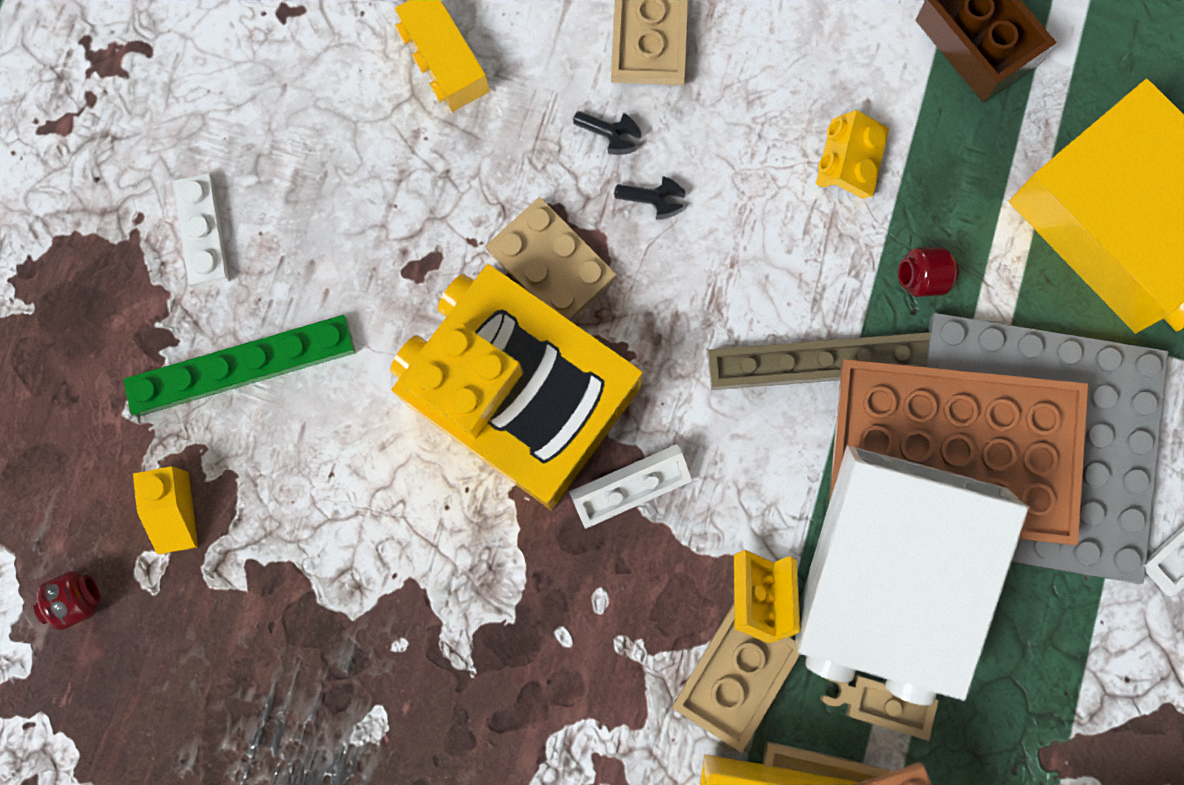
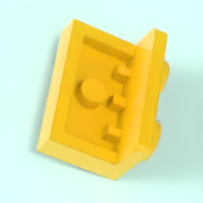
M858 110L834 117L827 129V140L823 156L818 164L819 172L816 185L821 188L837 185L862 199L873 197L890 128Z
M746 549L734 554L735 630L769 644L799 633L797 560L795 558L787 556L773 563Z

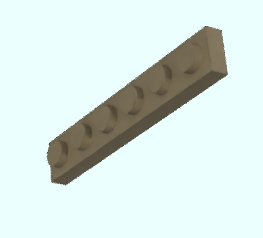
M931 332L709 349L707 357L711 390L840 381L841 362L843 359L927 367L925 361Z

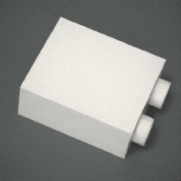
M847 445L799 604L800 631L795 634L798 653L807 656L805 662L807 668L824 678L838 682L852 681L856 670L887 678L885 687L889 692L905 701L918 705L934 704L937 693L965 701L1028 507L1008 488Z

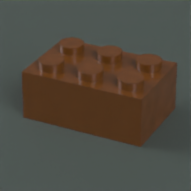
M925 0L915 20L982 103L1040 65L1057 43L1022 0Z

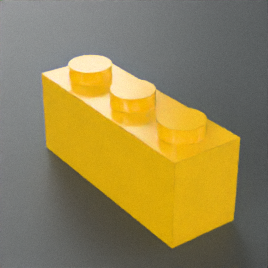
M408 0L394 8L399 23L394 25L404 45L411 42L416 52L412 53V57L420 72L424 74L428 71L433 79L429 85L439 103L446 101L450 110L454 112L490 92L484 71L441 0Z

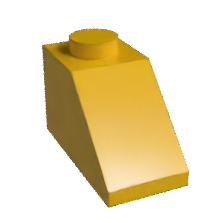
M170 466L133 473L137 513L156 553L162 555L198 548L189 472Z

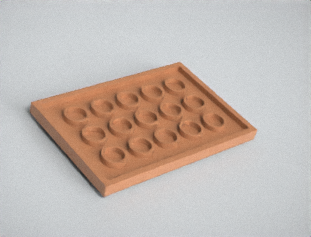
M843 359L840 372L829 503L846 446L849 445L1008 488L1028 507L1018 539L1078 545L1088 383Z

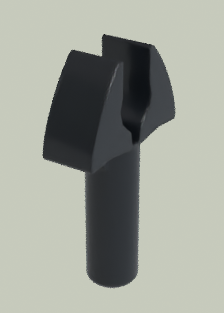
M577 111L573 117L574 125L608 139L610 143L607 147L608 154L624 155L636 151L635 144L623 141L619 137L622 134H630L632 137L641 139L639 127L627 114L623 113L621 120L612 124L581 111Z
M662 176V185L655 189L617 184L614 188L615 199L652 204L657 210L656 220L667 219L683 211V205L669 204L664 200L668 195L685 198L686 193L679 184L668 177Z

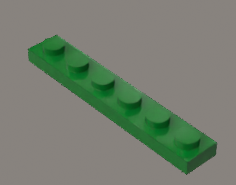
M340 315L124 378L123 382L130 413L135 417H140L355 354L356 351L348 320L344 315Z

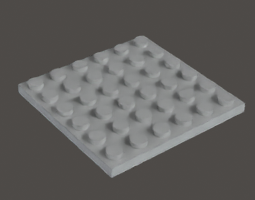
M933 313L930 316L928 332H931L927 344L925 361L927 368L1088 383L1078 545L1018 539L1010 562L1133 584H1144L1145 567L1143 564L1146 563L1168 351Z

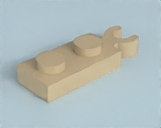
M855 675L853 687L849 686L848 682H838L825 678L837 683L839 692L835 697L821 695L820 700L830 706H840L848 703L846 716L929 741L939 700L935 699L932 705H918L893 695L886 689L885 684Z

